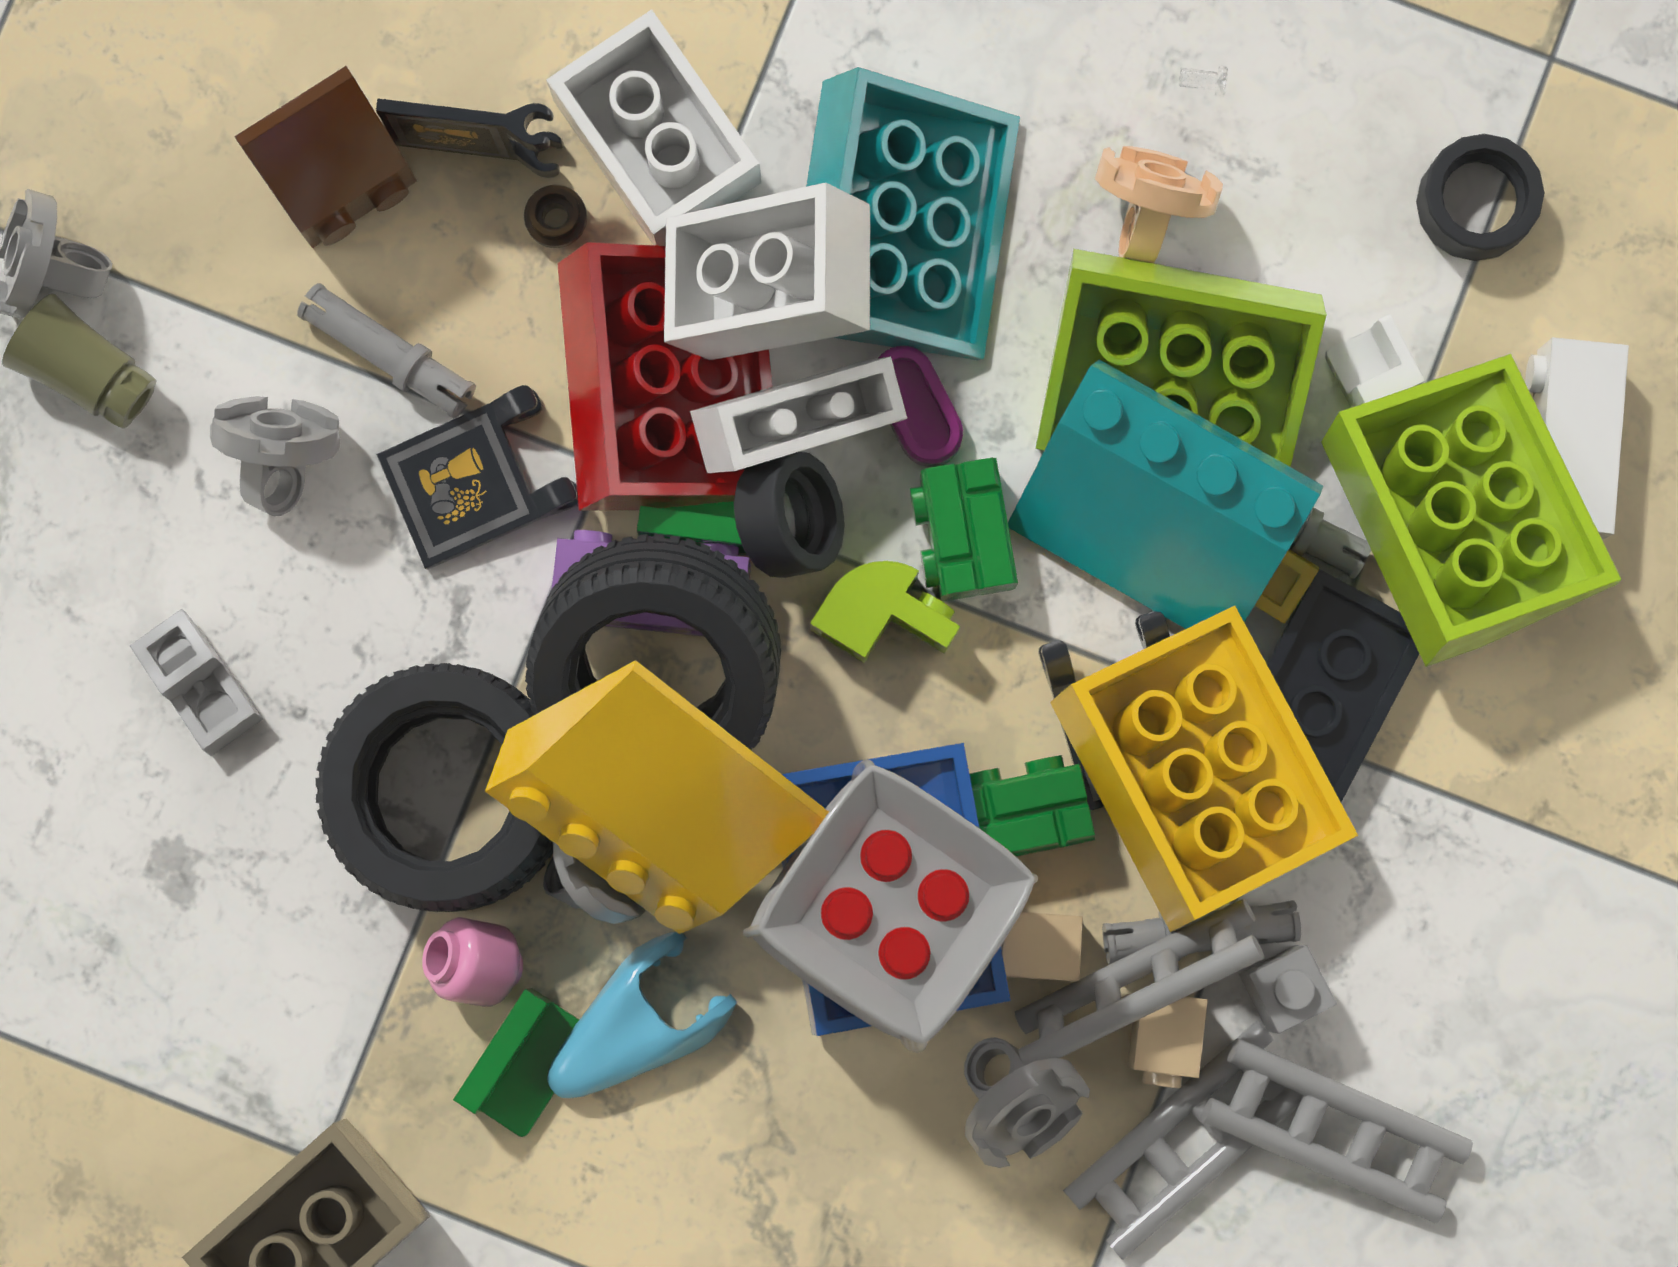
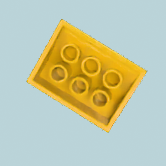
M1236 606L1226 609L1071 684L1050 702L1170 932L1358 836Z
M636 660L508 729L485 789L486 793L507 807L512 815L526 821L556 843L565 854L579 860L605 879L613 889L628 896L654 915L659 923L673 929L678 934L722 916L812 836L829 812Z

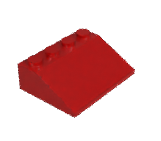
M587 242L557 263L579 511L640 510V506L668 508L734 501L736 485L745 468L730 472L707 473L690 411L773 387L769 349L709 360L664 342L666 246Z

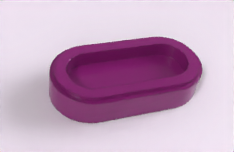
M896 346L886 350L878 359L891 357L907 416L905 420L890 424L902 450L910 460L921 466L937 467L949 462L959 451L963 438V427L932 363L923 352L914 347Z

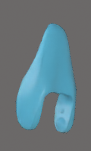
M674 931L655 937L637 947L621 963L576 1023L552 1061L547 1081L557 1096L568 1099L583 1097L620 1084L695 1052L708 1044L725 1026L737 1004L736 999L731 994L727 997H713L709 1002L708 1012L705 1015L698 1014L695 1023L686 1029L677 1030L661 1019L656 1010L646 1000L641 990L640 979L642 973L652 966L658 967L661 963L660 960L665 956L676 957L680 955L683 950L684 941L687 939L684 933L678 934Z

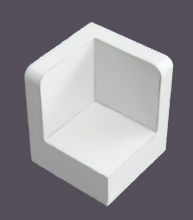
M1390 314L1378 319L1369 330L1329 348L1325 353V359L1350 408L1420 385L1425 381Z

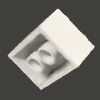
M652 9L546 79L554 103L653 245L666 246V218L731 204L761 184L758 160Z
M821 183L666 218L665 343L713 360L870 330V204L828 183Z

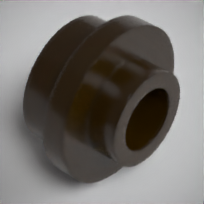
M548 185L534 192L528 199L524 209V222L530 236L536 242L549 248H563L574 243L583 234L587 224V211L583 200L574 190L562 185ZM552 209H562L568 214V217L562 226L553 228L545 223L547 213Z

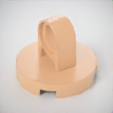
M1123 146L1120 158H1114L1116 153L1110 147L1103 149L1095 180L1108 192L1130 202L1121 230L1118 250L1119 257L1154 263L1161 249L1171 215L1186 218H1205L1215 214L1223 183L1212 173L1205 171L1202 181L1195 177L1185 174L1188 161L1169 154L1139 147Z

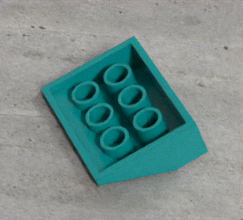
M856 67L823 80L806 187L828 183L870 204V330L834 338L888 347L910 346L921 352L971 360L984 359L1020 116L861 67Z
M1098 360L1089 367L1060 419L1008 521V527L1153 611L1161 612L1164 617L1185 629L1233 606H1236L1245 622L1320 497L1323 485L1112 366Z

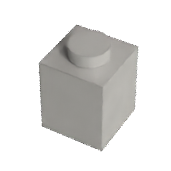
M1295 945L1239 973L1268 1032L1280 1034L1337 1005L1307 945Z

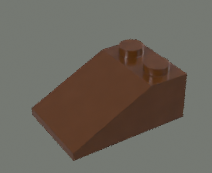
M344 66L234 136L312 248L321 242L324 245H331L344 239L355 229L356 224L354 221L375 208L381 212L394 207L408 195V187L417 182L404 157L347 66Z

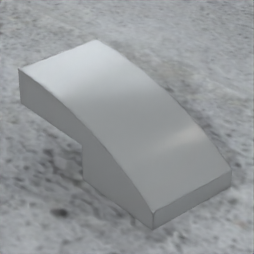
M183 609L177 611L130 645L161 695L172 703L201 749L208 755L213 756L263 720L225 663Z

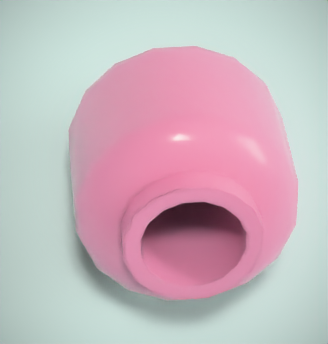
M458 917L446 922L438 931L430 936L424 948L422 966L432 989L440 998L453 1002L491 1007L502 1002L519 982L523 971V959L517 940L507 927Z

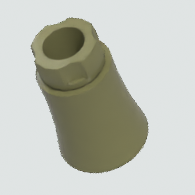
M54 293L41 299L25 316L11 337L2 359L4 367L38 381L70 399L92 415L98 416L100 414L106 420L122 429L128 427L142 412L154 393V387L157 382L151 374L135 365L134 358L110 343L81 320Z

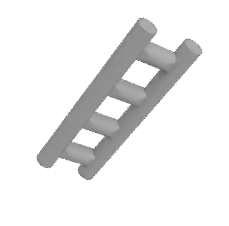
M1241 899L1079 981L1015 1011L1016 1020L1025 1034L1036 1029L1039 1030V1040L1020 1048L1018 1051L1023 1065L1025 1066L1036 1060L1054 1057L1061 1058L1264 959L1263 951L1253 935L1237 941L1236 931L1256 922L1247 901ZM1211 944L1212 955L1179 970L1177 960ZM1153 972L1155 983L1121 999L1120 988ZM1093 1001L1096 1002V1012L1064 1027L1063 1016Z
M1258 1021L1237 1037L1262 1049L1266 1048L1274 1040ZM1234 1041L1200 1070L1199 1078L1192 1077L1063 1190L1079 1210L1095 1198L1119 1225L1120 1228L1106 1241L1122 1260L1254 1145L1201 1122L1203 1109L1207 1101L1213 1098L1211 1095L1239 1070L1243 1074L1245 1072V1069L1227 1061ZM1269 1080L1263 1094L1266 1100L1257 1107L1254 1116L1276 1126L1300 1105L1304 1095ZM1190 1113H1193L1217 1143L1190 1167H1187L1163 1137ZM1144 1155L1169 1185L1139 1210L1114 1180Z
M1237 1038L1234 1041L1227 1061L1245 1069V1072L1230 1105L1210 1098L1203 1109L1201 1122L1433 1223L1440 1221L1445 1212L1446 1200L1429 1193V1190L1443 1158L1446 1157L1464 1164L1472 1151V1140ZM1269 1080L1304 1095L1288 1131L1254 1116ZM1328 1106L1362 1120L1346 1156L1312 1142ZM1386 1131L1420 1146L1404 1181L1371 1167Z

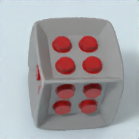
M865 759L855 766L852 780L825 808L829 812L815 833L800 845L766 894L751 927L745 928L743 935L746 938L752 937L780 964L838 1005L878 1030L900 1039L906 1049L918 1053L925 1050L927 1042L943 1028L972 990L1019 918L1028 901L1034 883L1038 881V876L1034 873L1032 874L1003 845L935 797L897 774L875 766L871 760Z

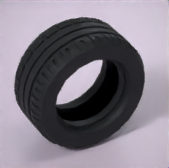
M648 534L639 535L637 539L625 537L620 542L617 540L609 542L607 547H597L593 549L592 553H586L582 556L579 562L573 563L568 568V571L562 574L558 583L554 585L547 597L535 627L526 659L527 671L525 682L527 683L526 691L530 698L531 711L536 715L597 681L593 676L586 654V644L592 634L616 618L640 613L675 617L703 634L719 654L726 678L716 694L696 708L752 751V748H755L760 742L761 736L764 735L767 723L771 718L780 673L781 639L778 633L777 620L774 619V611L770 605H767L768 600L764 592L759 591L760 586L754 580H749V574L744 569H739L737 567L738 563L732 559H724L725 555L718 550L715 552L710 550V546L704 544L698 546L695 545L696 541L688 538L686 541L680 540L678 536H670V539H668L664 535L655 534L654 537H649Z
M425 664L422 667L416 665L409 667L407 670L393 672L394 675L391 677L384 676L378 683L366 687L365 693H359L353 699L354 702L343 709L342 712L344 714L341 718L337 717L333 724L332 732L330 731L326 737V740H328L326 747L322 746L320 754L322 757L321 761L318 762L316 770L319 771V778H315L317 787L316 803L319 804L320 808L317 810V813L322 821L323 834L329 838L327 843L336 853L335 856L339 863H343L345 865L344 869L353 875L362 886H366L369 891L397 905L430 912H458L477 909L496 903L498 900H503L511 893L521 889L522 885L526 882H530L535 874L546 865V860L551 858L553 854V841L526 821L512 815L509 811L501 830L479 851L453 861L426 860L407 851L387 830L378 805L379 773L391 748L413 728L439 718L468 719L486 727L502 744L508 729L535 715L530 708V699L503 679L481 669L460 664Z

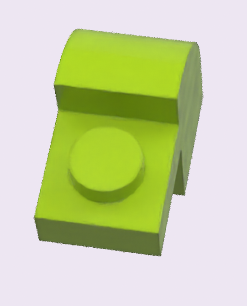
M894 561L870 562L854 568L845 574L831 589L810 623L811 631L865 663L891 621L944 654L956 637L960 626L950 620L955 611L941 600L926 592H922L918 600L909 595V591L918 578L919 570Z

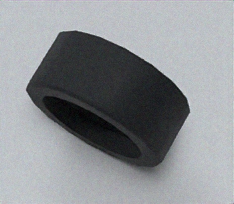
M1484 133L1461 137L1439 153L1420 180L1416 205L1420 224L1433 244L1453 257L1479 261L1499 257L1519 244L1540 217L1545 192L1540 170L1526 150L1508 138ZM1480 162L1492 165L1504 173L1515 188L1517 200L1514 214L1506 225L1494 232L1480 234L1468 231L1454 222L1445 209L1443 199L1445 183L1452 172L1464 164Z
M796 452L744 469L736 485L734 498L735 522L743 549L755 567L769 577L788 578L822 571L834 563L842 547L845 522L839 491L835 480L826 466L810 453ZM784 493L789 497L794 512L795 538L791 534L785 516Z

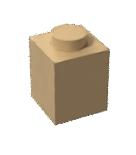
M1021 912L1001 945L1006 977L1079 981L1083 916Z
M1184 997L1132 1023L1127 1067L1143 1071V1084L1181 1088L1182 1076L1199 1078L1207 999Z

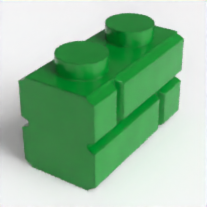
M991 457L921 470L919 477L921 487L910 488V498L915 525L927 524L931 549L920 551L926 588L938 586L941 601H951L1016 589L1018 579L997 458Z
M1058 755L1025 762L1027 775L1002 779L999 768L970 773L979 829L1003 845L1016 857L1095 840L1093 823L1079 764L1064 767L1063 757Z

